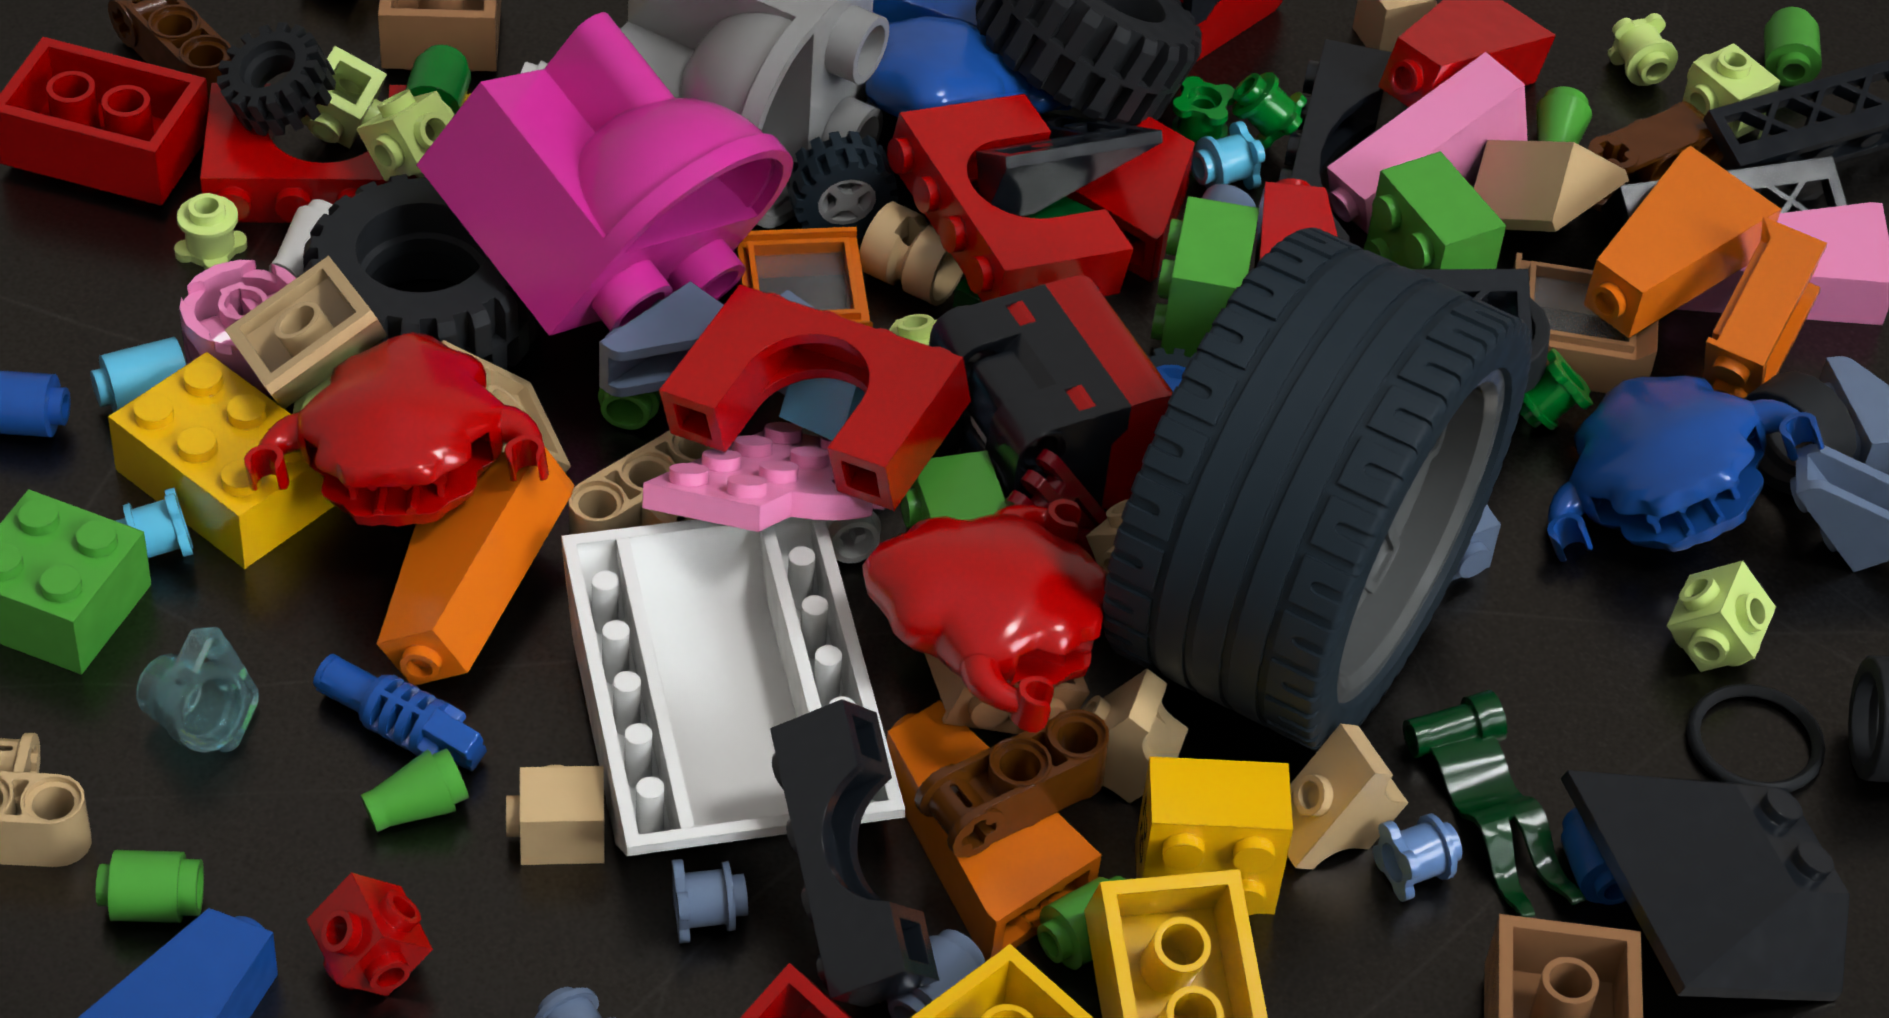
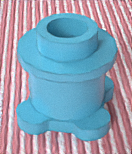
M1243 121L1230 124V136L1219 139L1204 136L1197 141L1195 151L1193 152L1191 170L1199 184L1204 185L1208 189L1213 185L1230 184L1243 180V184L1248 190L1260 187L1261 163L1265 161L1264 147L1260 140H1255L1251 136Z
M174 487L165 490L164 500L132 509L130 503L123 505L125 518L115 521L144 531L148 558L181 549L183 557L193 555L192 540Z

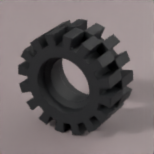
M278 22L275 32L267 24L258 27L260 36L254 39L249 32L240 37L244 46L239 49L232 45L226 51L231 61L221 60L218 67L222 74L217 76V84L221 89L220 92L242 125L249 131L254 129L257 135L266 136L269 129L272 130L275 136L285 135V126L291 124L294 131H297L304 127L300 119L306 115L314 121L321 115L316 107L317 104L328 106L332 99L328 90H335L336 81L332 76L335 75L334 70L310 31L307 33L304 27L297 24L291 29L287 22ZM290 71L279 82L264 87L275 76Z

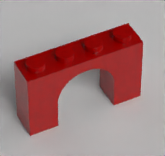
M211 83L200 175L202 194H216L232 201L238 209V222L291 223L296 210L300 206H308L314 199L334 204L344 195L350 198L356 196V190L374 181L377 185L388 183V181L383 179L368 151L352 159L331 163L310 162L288 155L273 143L274 133L271 129H269L266 136L257 135L254 129L251 131L247 130L220 92L221 89L218 84ZM266 83L264 87L270 86L271 83ZM389 85V97L404 91L407 85ZM415 175L407 176L408 179L416 178Z
M1025 94L900 112L893 139L889 141L887 147L889 165L892 171L900 176L912 194L917 209L925 214L939 235L943 248L946 252L951 253L966 276L970 289L978 294L982 302L1079 275L1090 277L1104 296L1119 294L1134 248L1106 209L1054 218H1028L997 208L981 197L974 189L979 187L976 151L1050 138L1051 130Z
M741 284L659 389L671 434L726 452L760 405L769 396L785 386L807 379L831 378L859 387L865 392L864 397L827 447L838 492L895 511L971 402L962 356L953 354L942 347H931L897 336L887 329H876L842 318L834 312L828 310L820 311L787 300L776 293H765Z

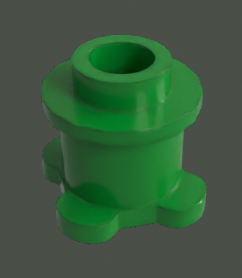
M1265 72L1261 75L1253 73L1239 83L1233 93L1235 102L1232 106V113L1238 119H1247L1259 131L1255 140H1260L1264 149L1270 147L1274 141L1284 135H1291L1298 129L1303 120L1300 117L1302 108L1307 103V98L1301 92H1296L1289 97L1278 86L1279 78L1273 72Z
M1197 76L1186 77L1181 84V96L1173 100L1172 110L1177 116L1172 122V130L1195 142V146L1197 141L1204 136H1211L1214 139L1226 137L1228 135V127L1226 125L1228 119L1227 107L1235 102L1233 98L1235 89L1228 84L1215 85L1204 82Z
M1552 348L1548 351L1547 359L1549 364L1546 366L1545 374L1535 388L1524 394L1520 414L1531 426L1537 428L1543 424L1550 430L1556 429L1559 425L1557 419L1576 404L1584 410L1593 405L1589 397L1591 390L1587 383L1569 366L1562 355Z

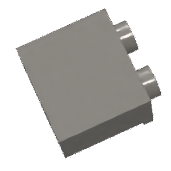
M628 0V22L620 29L675 98H691L713 102L744 116L763 133L777 137L792 156L793 162H797L795 153L801 147L809 150L812 148L811 140L820 137L822 142L829 140V133L839 131L841 138L846 137L849 131L859 132L861 140L866 135H869L878 144L883 126V114L879 108L867 104L866 81L873 75L884 55L889 38V22L887 18L873 12V0ZM785 186L778 199L756 225L763 228H775L795 216L787 186Z

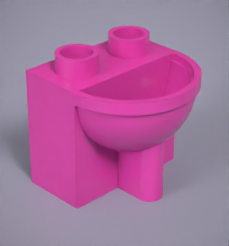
M601 12L581 23L544 69L481 81L416 165L550 336L601 320L609 331L616 327L624 326L648 310L658 299L663 300L690 281L716 300H719L738 283L746 270L745 265L733 251L762 219L784 190L793 170V158L777 137L763 133L744 116L713 102L691 98H675L608 13Z

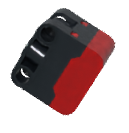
M1084 275L1072 276L970 306H958L939 317L932 327L929 346L942 347L953 354L963 357L971 402L937 449L936 454L938 457L987 450L1005 500L1013 490L1019 491L1031 499L1032 496L1020 483V480L1028 469L1039 473L1046 479L1047 475L1036 464L1035 459L1042 449H1047L1061 458L1105 512L1113 505L1131 497L1132 492L1130 490L1136 474L1141 470L1143 464L1141 461L1148 445L1153 441L1154 431L1161 416L1165 414L1168 408L1167 403L1173 391L1090 277Z

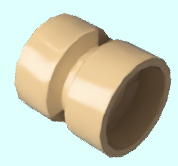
M894 201L887 203L878 211L863 237L859 250L863 272L892 286L901 282L903 291L934 306L944 303L952 294L963 275L962 270L951 253L946 252L943 248L940 237L931 224L927 225L926 217Z

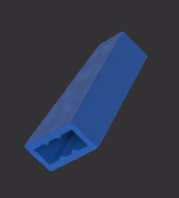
M208 908L78 1018H250L278 975L273 932L265 929L251 918L245 916L232 917Z

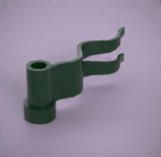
M1492 690L1463 697L1461 705L1403 721V736L1408 751L1414 758L1432 754L1441 772L1453 808L1461 818L1474 822L1480 829L1486 844L1492 876L1497 889L1505 902L1519 916L1531 918L1535 917V912L1519 883L1515 866L1510 820H1514L1522 832L1532 864L1543 882L1550 889L1564 896L1571 905L1586 901L1581 890L1566 877L1560 867L1555 854L1549 822L1543 807L1537 799L1531 796H1523L1516 788L1510 776L1503 751L1498 743L1504 741L1507 737V721L1502 704Z

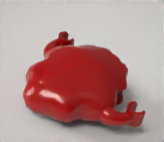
M415 332L392 337L367 351L351 356L333 369L329 386L319 392L300 412L287 415L278 420L268 429L258 446L250 449L244 457V464L252 491H257L258 481L267 475H276L279 489L285 490L288 488L290 481L284 455L301 451L308 465L324 478L321 487L323 497L349 514L357 524L367 526L387 525L399 527L438 521L447 512L458 507L473 496L477 485V477L495 463L501 455L505 444H507L505 453L510 481H517V472L521 468L530 465L538 467L540 481L546 480L549 475L544 442L536 422L524 411L514 406L504 405L486 389V371L482 363L470 354L449 348L430 335Z
M1067 499L1055 500L1050 503L1048 508L1029 504L1009 505L996 511L994 514L970 520H960L947 516L921 520L906 533L881 542L862 565L867 594L886 615L893 633L904 644L915 651L930 654L939 659L954 674L962 678L963 683L973 696L995 709L1010 713L1011 720L1017 727L1033 733L1041 731L1048 722L1054 687L1067 680L1085 676L1090 666L1093 643L1095 639L1100 637L1104 613L1102 609L1103 597L1106 593L1104 587L1108 572L1096 563L1085 549L1075 543L1079 532L1078 524L1081 518V509L1077 502Z

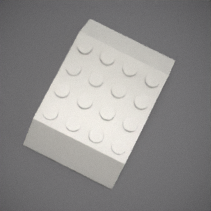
M789 517L760 532L695 519L561 536L570 621L576 657L599 766H604V791L615 844L626 856L787 834L786 825L790 816L784 790L777 782L772 769V756L775 753L770 728L841 699L877 712L892 776L870 801L860 824L905 818L904 802L826 520Z

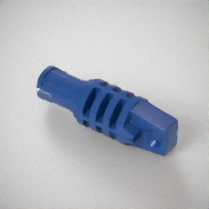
M336 654L327 656L315 673L313 684L317 692L358 713L359 720L367 730L379 734L382 738L394 742L397 746L411 751L416 756H419L427 749L431 754L447 748L456 765L473 771L487 752L486 746L483 745L481 734L463 723L466 719L463 711L441 699H437L426 691L420 690L417 686L405 682L396 675L376 677Z

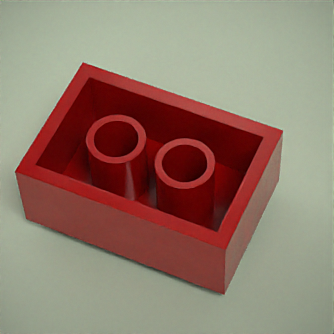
M42 37L0 93V164L162 206L205 142L209 108L206 78Z

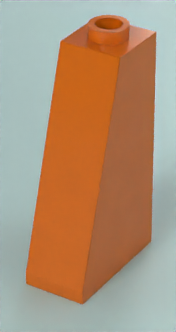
M1689 146L1679 154L1598 257L1583 305L1627 338H1630L1747 266L1761 239L1763 216L1777 222L1781 208L1701 152Z
M546 447L545 453L549 471L546 480L540 481L538 467L530 465L521 468L517 472V481H510L506 453L502 452L495 463L477 477V485L473 496L458 507L447 512L438 521L415 525L377 641L380 649L409 683L416 686L469 672L570 499L574 484Z
M939 700L917 714L910 713L900 718L888 731L887 744L904 802L905 816L973 942L979 947L987 961L1009 944L1016 948L1037 935V928L1041 925V909L1096 879L1099 873L1102 854L1056 812L1033 826L1023 828L992 843L988 848L970 857L956 856L948 847V834L934 817H926L916 807L914 800L916 792L923 781L938 769L950 764H957L989 749V747L966 725L943 724L942 718L946 710L943 703Z

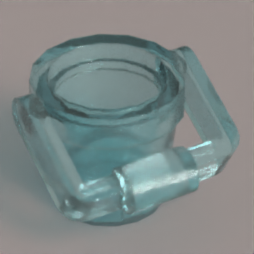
M218 627L192 629L179 655H161L147 665L141 673L137 684L136 699L140 709L165 728L168 734L180 745L202 753L218 749L226 753L234 750L240 744L258 705L259 693L245 665ZM207 657L209 662L203 663L205 658Z

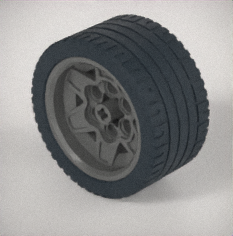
M1301 229L1286 236L1283 241L1278 242L1271 248L1270 253H1266L1258 261L1256 268L1250 270L1243 279L1241 287H1237L1228 299L1226 308H1222L1213 321L1210 332H1206L1197 347L1194 359L1189 361L1184 370L1179 386L1175 387L1167 403L1168 408L1165 414L1161 416L1154 431L1153 441L1148 445L1141 461L1143 463L1141 470L1136 474L1130 490L1132 492L1131 497L1127 500L1121 516L1123 522L1117 529L1113 544L1115 548L1110 556L1109 573L1105 580L1104 591L1106 593L1103 597L1102 608L1104 610L1103 625L1105 636L1111 648L1119 655L1161 674L1187 689L1198 692L1202 696L1230 710H1234L1238 714L1264 727H1269L1271 730L1316 752L1340 723L1360 726L1390 688L1394 678L1398 676L1408 656L1411 655L1416 647L1420 636L1426 630L1458 569L1461 559L1464 557L1473 533L1480 522L1484 508L1489 501L1494 483L1499 476L1503 465L1502 462L1512 440L1511 436L1519 418L1518 414L1523 404L1524 392L1528 383V373L1531 366L1530 357L1532 355V338L1526 323L1512 314L1481 300L1474 299L1443 283H1437L1425 275L1400 266L1389 259L1364 250L1321 229Z

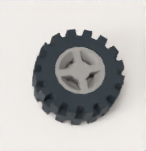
M839 131L829 133V140L823 142L820 137L811 140V149L806 150L801 147L795 153L797 162H793V170L786 185L798 223L801 222L803 229L857 227V239L864 237L863 230L869 227L878 211L887 203L892 201L898 202V187L885 150L881 144L877 146L875 139L869 135H866L861 140L859 132L849 131L847 136L842 138Z

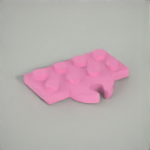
M788 422L768 423L761 432L754 435L738 436L726 452L717 449L703 451L701 458L690 463L673 464L669 467V472L643 483L642 508L756 532H760L789 517L841 521L870 517L873 515V509H885L884 507L838 492L827 448L832 440L823 436L802 434L801 426Z

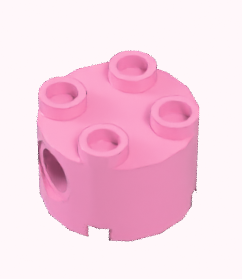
M235 260L214 265L196 275L187 285L188 296L184 301L181 297L179 310L186 364L208 352L267 397L271 396L230 339L225 329L291 283L296 277L285 268L271 264L272 272L256 269L255 260Z

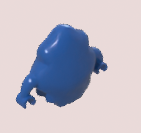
M925 16L889 23V38L884 55L873 75L866 81V94L871 102L879 109L897 118L900 112L1025 94L1039 114L1053 110H1070L1072 108L1070 105L1065 106L1054 100V96L1046 91L1038 90L1026 81L1027 78L1021 73L1009 68L1003 62V57L999 53L993 52L986 44V36L980 34L977 26L952 18Z
M1674 376L1638 377L1623 380L1607 392L1597 409L1579 425L1574 434V446L1579 460L1569 481L1563 484L1554 494L1548 509L1547 531L1557 559L1560 562L1567 561L1563 549L1570 543L1582 542L1585 544L1587 551L1593 549L1585 522L1581 517L1584 514L1602 527L1621 531L1625 539L1632 545L1664 549L1670 552L1685 550L1695 544L1711 541L1721 533L1734 529L1745 521L1747 512L1763 489L1764 478L1757 468L1763 458L1767 445L1766 435L1780 432L1788 458L1791 461H1797L1799 458L1795 447L1800 443L1811 441L1818 445L1819 450L1825 448L1816 417L1811 413L1799 412L1788 404L1777 400L1759 399L1749 401L1728 393L1714 391L1705 378Z

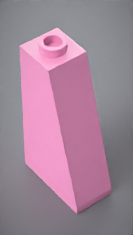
M1487 52L1483 53L1327 166L1330 188L1328 198L1333 211L1345 222L1352 220L1368 234L1372 216V203L1376 196L1380 171L1440 151L1470 185H1474L1487 140L1528 141L1525 84Z
M1868 202L1780 213L1778 223L1827 242L1826 250L1809 282L1821 287L1806 320L1883 326L1889 309V235L1883 204ZM1747 266L1680 306L1677 310L1723 313Z

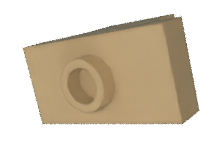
M1148 668L1104 698L1099 695L1094 696L1081 709L1095 713L1105 721L1109 729V744L1102 786L1114 791L1128 803H1132L1143 796L1149 756L1178 758L1188 728L1170 715L1162 704V698L1168 684Z
M1340 723L1290 784L1293 833L1288 858L1295 868L1314 870L1323 860L1345 849L1369 850L1380 837L1379 824L1389 820L1394 821L1408 804V801L1391 779L1393 774L1357 725Z

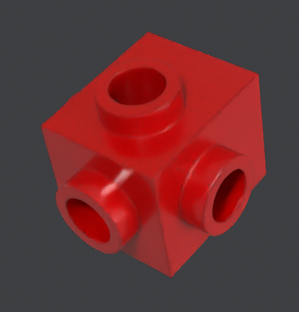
M352 872L306 919L324 956L323 965L326 972L336 984L346 989H359L388 997L394 989L401 986L409 978L410 973L433 950L420 924V912L416 905L406 896L402 886Z

